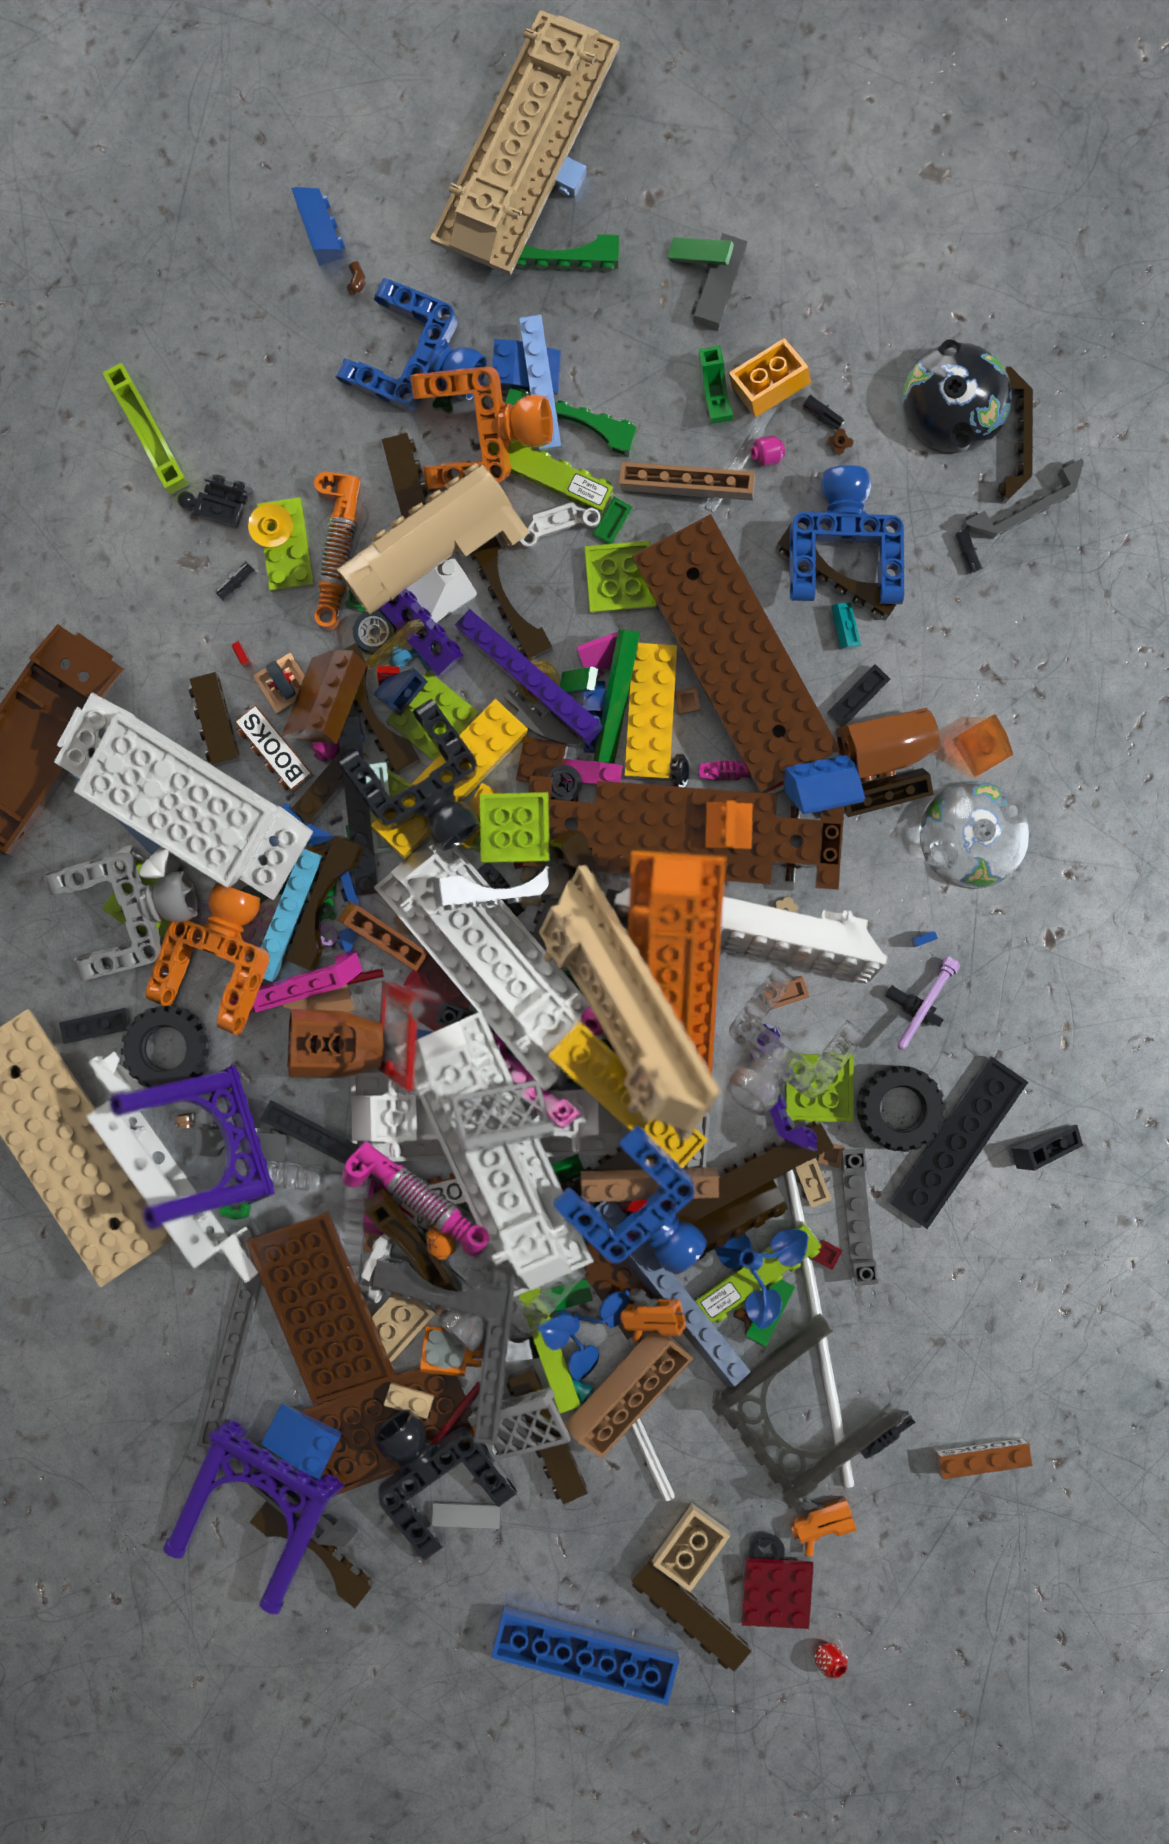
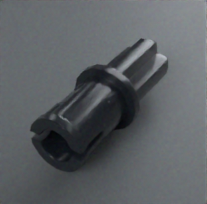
M811 394L803 404V407L814 413L818 420L822 419L836 430L840 429L845 421L844 418L829 408L830 405H824Z
M968 530L958 531L956 538L962 551L960 555L964 556L969 574L982 570L983 567L976 553L978 549L974 547Z

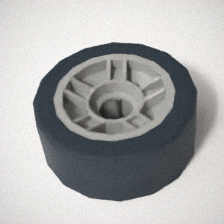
M375 611L369 615L366 612L361 614L355 621L353 637L361 650L371 655H378L388 651L393 646L396 630L393 623L384 613ZM377 629L378 635L375 637L371 636L370 630L374 631Z

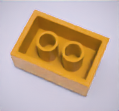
M785 338L729 372L732 389L755 418L811 383L808 365Z

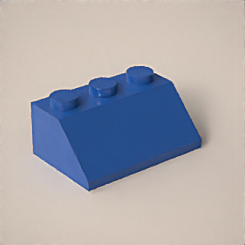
M291 188L318 265L321 266L344 258L342 250L345 249L342 237H337L334 230L338 226L334 215L329 216L327 209L331 207L327 196H322L319 188Z
M847 755L786 767L784 791L803 815L865 801L857 766Z

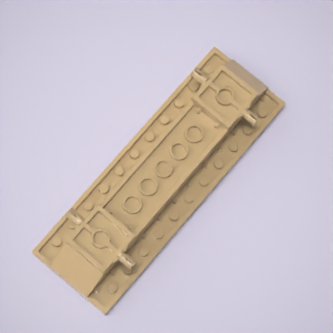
M541 10L531 29L526 28L523 37L526 40L457 183H451L449 187V192L452 194L430 238L431 243L508 275L512 274L556 182L560 169L576 140L620 47V41L602 35L598 30L559 15L557 17Z
M587 865L579 866L573 879L567 882L556 906L551 907L539 931L546 946V953L543 959L546 962H551L554 959L559 969L569 968L629 1074L624 1083L632 1097V1103L628 1107L630 1112L636 1113L639 1109L646 1121L656 1119L671 1125L680 1140H686L694 1132L720 1094L718 1085L707 1071L706 1064L697 1054L694 1044L684 1032L683 1025L674 1015L671 1005L661 993L660 986L651 976L650 970L641 959L638 949L628 937L627 930L618 920L617 914L608 903L605 893L598 886L594 874L590 872Z
M27 1009L0 1027V1135L101 1288L173 1240L164 1225L152 1230L146 1226L143 1219V1210L146 1206L150 1205L87 1118L89 1114L96 1110L31 1010Z

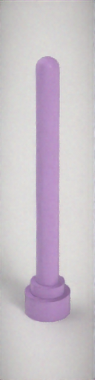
M945 957L942 961L940 975L897 1044L900 1050H904L948 977L956 974L961 965L955 959Z

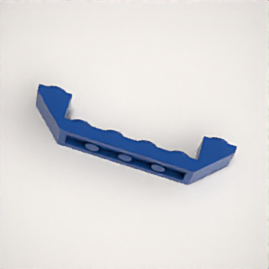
M311 824L305 825L313 831L307 844L311 843L313 847L328 844L331 838L335 837ZM348 871L338 880H342L344 889H341L344 902H352L361 907L351 873ZM350 928L339 931L340 936L337 937L340 949H344L345 953L353 951L360 935Z

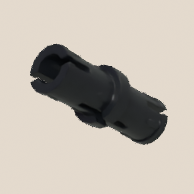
M245 560L232 574L229 573L227 575L228 578L213 591L224 601L237 587L241 588V583L255 570Z

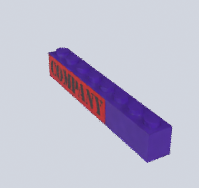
M471 609L455 624L462 636L587 745L603 729L601 723Z

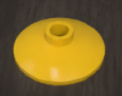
M267 503L257 507L252 512L248 521V529L252 539L257 544L267 548H274L284 544L289 539L293 530V522L289 512L284 507L274 503ZM270 524H275L276 526L273 531L268 530Z

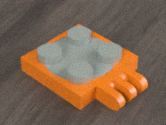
M425 1326L420 1372L465 1377L466 1366L482 1367V1361L475 1359H482L483 1352L475 1350H483V1343L469 1342L470 1331Z

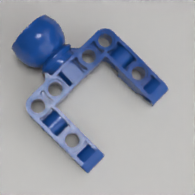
M383 278L374 295V301L388 309L426 324L418 340L419 345L413 357L409 358L400 378H392L377 368L360 361L356 363L346 358L343 359L335 378L368 395L403 410L411 411L418 407L422 398L413 399L410 375L486 367L487 360L484 355L473 348L462 347L454 350L452 346L448 345L458 324V318L451 305L390 279ZM410 299L407 304H402L403 300ZM450 315L448 319L441 320L442 316ZM434 335H440L437 340H431ZM367 377H373L370 382L364 383ZM440 378L439 383L442 382L443 387L446 389V381ZM412 393L409 399H403L405 394ZM473 393L452 395L464 400H470L474 397Z
M841 465L825 470L821 479V493L824 500L829 504L827 512H800L794 517L789 529L791 601H814L815 541L836 542V540H852L853 543H877V546H879L877 576L878 588H880V603H903V521L898 516L867 514L864 511L866 506L863 503L867 501L871 492V477L866 468ZM798 523L805 524L807 529H800ZM820 524L827 525L829 530L821 529ZM864 526H870L873 532L866 531ZM886 526L892 527L895 533L888 532ZM798 566H804L807 569V573L800 572ZM886 569H892L895 572V576H890Z
M635 1126L621 1139L620 1145L661 1186L647 1199V1203L636 1213L633 1212L616 1228H612L583 1197L580 1198L570 1188H567L552 1203L555 1209L609 1261L613 1263L622 1262L642 1243H649L650 1247H655L654 1252L659 1264L666 1271L673 1275H678L691 1267L706 1247V1239L700 1230L690 1223L678 1222L679 1219L675 1216L694 1197L693 1180L639 1126ZM648 1154L656 1155L652 1160L645 1158ZM680 1185L688 1186L687 1189L682 1191L677 1189ZM663 1200L671 1201L668 1205L660 1204ZM584 1214L589 1216V1218L586 1220H581L578 1218L579 1216ZM630 1230L637 1231L635 1235H628L627 1233ZM614 1245L621 1246V1248L618 1250L611 1249V1247Z

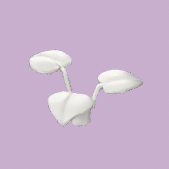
M126 845L116 853H128L133 858L144 861L139 872L143 878L164 877L166 873L177 871L180 863L171 856V852L163 847L157 849L149 859L132 853L134 850L132 845ZM117 861V867L120 870H125V865Z

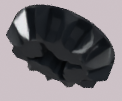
M676 754L672 760L670 774L672 777L671 782L675 787H685L689 780V763L684 754Z
M560 765L549 772L548 777H552V797L567 801L578 795L581 790L582 780L575 768L569 765ZM561 777L563 779H572L566 784V789L564 787H556L561 782Z
M766 1532L757 1535L750 1542L748 1550L750 1558L784 1559L785 1548L782 1541L776 1535ZM768 1545H771L770 1550L774 1555L766 1554L763 1557V1551L760 1547L766 1548Z

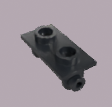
M213 474L204 480L209 482L204 488V492L208 495L224 499L226 492L228 493V501L242 505L248 504L249 496H246V494L252 491L253 488L247 487L245 482L237 480L230 482L225 480L226 477L218 474Z

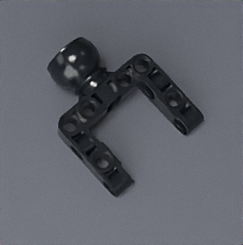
M430 699L412 711L418 723L446 761L445 764L429 773V777L417 785H411L396 796L389 797L382 786L381 780L368 762L361 758L356 748L337 759V761L385 829L394 830L416 815L424 816L423 819L428 821L427 828L430 840L444 852L463 843L480 827L476 813L466 804L456 802L457 797L454 795V790L476 775L477 762L433 699ZM439 727L446 730L443 734H436L434 732ZM469 763L471 768L469 770H462L460 765ZM445 775H449L453 779L452 781L445 783L441 781V778ZM363 776L371 778L366 784L360 783L359 779ZM406 800H413L415 802L414 806L410 808L405 807L403 803ZM388 812L396 814V817L392 820L384 818Z
M404 1409L387 1419L378 1428L373 1438L382 1456L388 1460L398 1462L400 1467L399 1471L379 1485L378 1498L384 1512L424 1560H427L441 1550L444 1545L442 1546L440 1540L433 1532V1527L417 1507L414 1508L409 1502L412 1497L461 1462L498 1507L518 1493L510 1479L482 1443L474 1442L475 1434L469 1428L459 1427L436 1444H431L429 1439H425L426 1429L423 1421L410 1409ZM463 1439L468 1440L466 1444H459ZM443 1453H449V1454H450V1455H449L448 1457H446V1458L440 1457V1455L443 1454ZM488 1473H494L490 1478L485 1477ZM406 1480H412V1481H413L411 1484H404V1483H403V1482L406 1481ZM388 1493L395 1494L391 1498L385 1497V1495ZM415 1526L421 1527L417 1531L411 1530Z

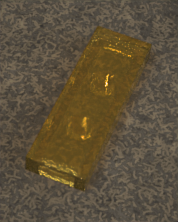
M421 619L408 622L368 658L366 663L370 668L381 665L425 624Z

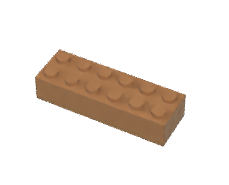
M650 1331L578 1411L571 1416L565 1424L566 1429L579 1444L600 1458H603L694 1358L672 1336H662L657 1331Z

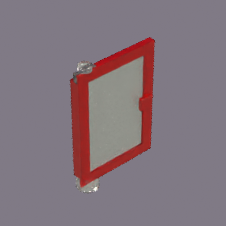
M382 980L373 989L374 997L381 1002L380 1023H382L383 1028L382 1063L378 1070L405 1090H413L417 1016H420L424 1010L423 1005L418 1002V1000L421 1001V996L395 982Z

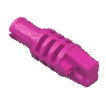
M714 761L699 764L700 778L716 781H738L741 777H751L745 764H741L739 761Z

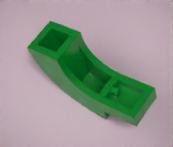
M719 345L698 349L703 394L711 424L732 421L733 413L726 386L721 347Z

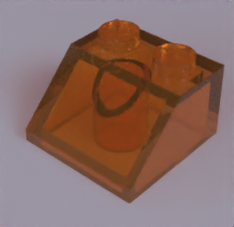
M996 714L952 739L974 777L1013 755L1007 733Z

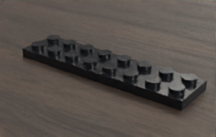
M990 1056L940 1128L941 1130L938 1135L933 1138L889 1203L928 1229L1020 1096L1028 1081Z

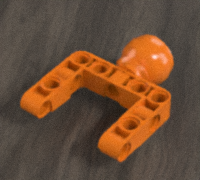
M487 366L410 375L413 399L471 393L474 395L482 461L470 462V460L444 462L435 466H423L427 489L446 488L445 484L454 479L452 469L458 471L459 478L461 479L465 476L463 471L476 463L478 466L483 464L499 483L511 473L510 443H515L518 440L526 446L542 447L550 444L552 441L553 417L547 397L536 394L527 395L519 399L514 406L511 403L507 405L502 400L499 374L493 367ZM483 374L488 375L490 379L489 385L483 383ZM440 378L446 381V389L441 388L439 384ZM486 397L492 400V408L487 407L485 404ZM492 442L498 445V453L492 451ZM494 465L501 468V475H497L494 472Z
M216 882L209 895L208 904L212 916L207 917L208 923L203 926L191 921L170 923L161 946L160 955L156 959L146 988V999L162 1006H170L176 997L194 948L215 954V956L234 962L236 966L230 983H227L223 993L216 1025L219 1029L234 1035L240 1034L245 1027L270 959L265 949L244 942L240 934L244 932L242 926L251 922L257 915L261 898L231 887L227 888Z

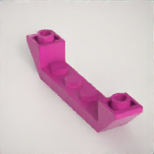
M356 950L335 956L334 965L260 986L250 1012H260L343 987L363 971Z
M492 1032L514 1084L536 1081L523 1066L507 1053L504 1042ZM534 1087L525 1089L522 1096L532 1102L536 1098ZM541 1087L549 1122L553 1123V1127L564 1129L580 1115L565 1099L559 1101L548 1090L544 1091ZM533 1109L541 1117L540 1112Z

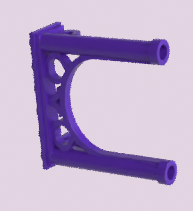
M232 1065L218 1073L129 1093L118 1092L110 1096V1108L117 1117L177 1102L195 1104L210 1114L220 1128L224 1138L226 1165L224 1173L216 1186L208 1191L146 1206L143 1210V1219L149 1229H156L168 1222L244 1201L250 1205L275 1194L274 1184L270 1179L267 1161L262 1153L260 1139L255 1130L254 1119L250 1113L247 1096L243 1091L241 1077L236 1065ZM212 1093L208 1101L199 1096ZM222 1097L226 1102V1114L216 1108L217 1098ZM232 1116L234 1126L231 1121L227 1122L226 1119ZM239 1143H240V1146H241V1149H242V1153H237V1154H236V1150L239 1149ZM237 1159L242 1160L245 1164L247 1171L245 1177L241 1176L235 1169ZM231 1178L239 1183L225 1187Z
M228 1420L209 1435L211 1438L210 1442L212 1443L173 1532L164 1544L163 1551L172 1558L180 1559L184 1557L212 1492L218 1486L229 1482H244L261 1488L279 1504L288 1525L286 1545L259 1603L260 1608L265 1612L279 1614L284 1605L283 1599L322 1512L327 1507L329 1501L343 1489L345 1484L339 1482L335 1476L324 1474L316 1481L307 1472L299 1471L291 1467L289 1462L279 1460L272 1456L269 1451L252 1445L251 1441L242 1438L247 1434L248 1430L243 1428L240 1423ZM230 1458H236L243 1463V1473L234 1472L229 1463ZM222 1465V1469L226 1476H223L215 1481L217 1474L220 1470V1467ZM252 1465L263 1471L261 1473L253 1472L251 1475L249 1474L252 1470ZM275 1478L286 1484L280 1491L277 1489L280 1485L276 1483ZM286 1490H293L301 1497V1504H290L286 1497ZM303 1510L298 1523H296L294 1512Z

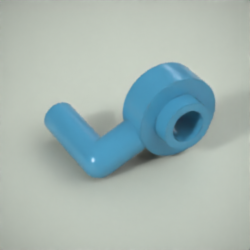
M414 648L409 651L398 649L390 655L389 663L391 666H399L401 668L413 658L418 657L426 671L432 670Z

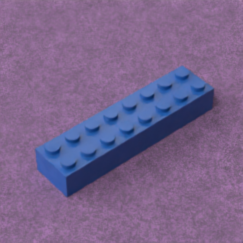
M507 1606L503 1607L491 1658L667 1706L679 1664L678 1652Z

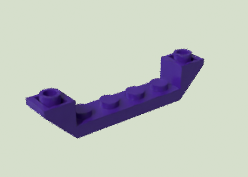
M765 1023L761 1026L750 1056L779 1137L804 1148L816 1151L818 1148L816 1146L817 1137L815 1132L803 1125L793 1129V1121L786 1113L785 1108L787 1104L784 1097L779 1093L778 1087H780L777 1077L772 1073L771 1067L773 1064L767 1055L781 1048L779 1041L781 1035L776 1027Z

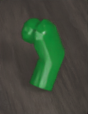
M242 1202L239 1205V1209L230 1206L222 1207L219 1215L234 1220L249 1217L251 1205Z

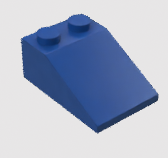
M494 339L492 367L499 374L501 391H509L510 388L514 390L522 388L531 393L523 342ZM546 347L553 394L558 395L561 350Z
M281 1403L261 1444L297 1469L319 1479L342 1432Z

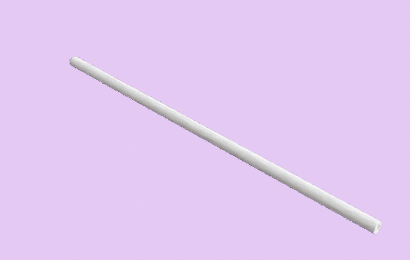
M777 1134L778 1144L785 1141ZM794 1168L784 1175L794 1228H796L805 1221ZM806 1257L801 1261L840 1473L843 1488H850L854 1486L813 1263L812 1258L808 1259Z

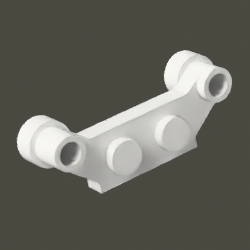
M574 502L534 514L532 515L533 521L528 527L530 533L522 538L520 543L526 549H531L536 545L539 538L578 525H584L593 529L600 523V513L594 508L582 509L575 506ZM589 518H594L595 521H594V522H589L588 519H589ZM531 538L532 542L527 543L525 540Z
M385 1233L374 1242L373 1252L363 1266V1274L361 1276L363 1280L359 1284L361 1292L375 1303H378L385 1293L381 1291V1288L373 1286L376 1260L389 1256L395 1245V1242Z

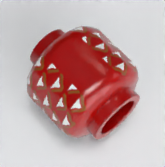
M822 1644L817 1648L814 1661L824 1676L837 1679L846 1673L848 1657L837 1644Z

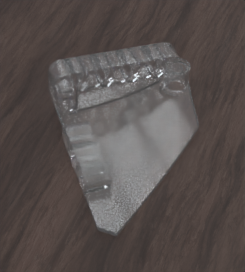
M237 1159L235 1169L241 1176L245 1177L247 1173L245 1164L242 1160ZM226 1160L219 1166L223 1173ZM267 1161V1169L270 1179L274 1184L275 1194L250 1204L251 1210L249 1211L260 1233L262 1234L329 1211L356 1280L360 1284L364 1254L363 1246L365 1245L363 1226L365 1215L364 1200L368 1198L371 1178L368 1177L359 1187L353 1188L344 1184L342 1172L324 1170L322 1166ZM232 1178L229 1180L231 1185L239 1184Z

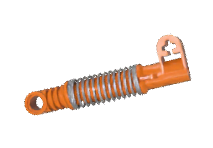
M321 472L314 479V486L318 495L321 498L335 501L333 513L328 521V526H330L327 528L329 532L326 533L328 537L325 538L328 542L325 543L327 547L324 548L327 552L323 553L326 557L322 558L324 562L321 563L324 565L321 567L323 571L320 572L323 576H320L318 581V587L322 594L319 595V605L315 611V620L324 631H332L339 624V608L337 607H340V596L345 592L347 585L340 579L341 576L337 569L347 563V560H350L349 558L352 556L350 553L352 552L351 548L353 547L352 543L354 542L353 538L356 532L354 530L357 525L355 512L361 481L355 476L332 472ZM335 481H338L337 492L334 493L332 487H335ZM326 482H329L330 485H328L326 489H323V486L326 485ZM324 614L332 615L330 622L324 623L321 621Z

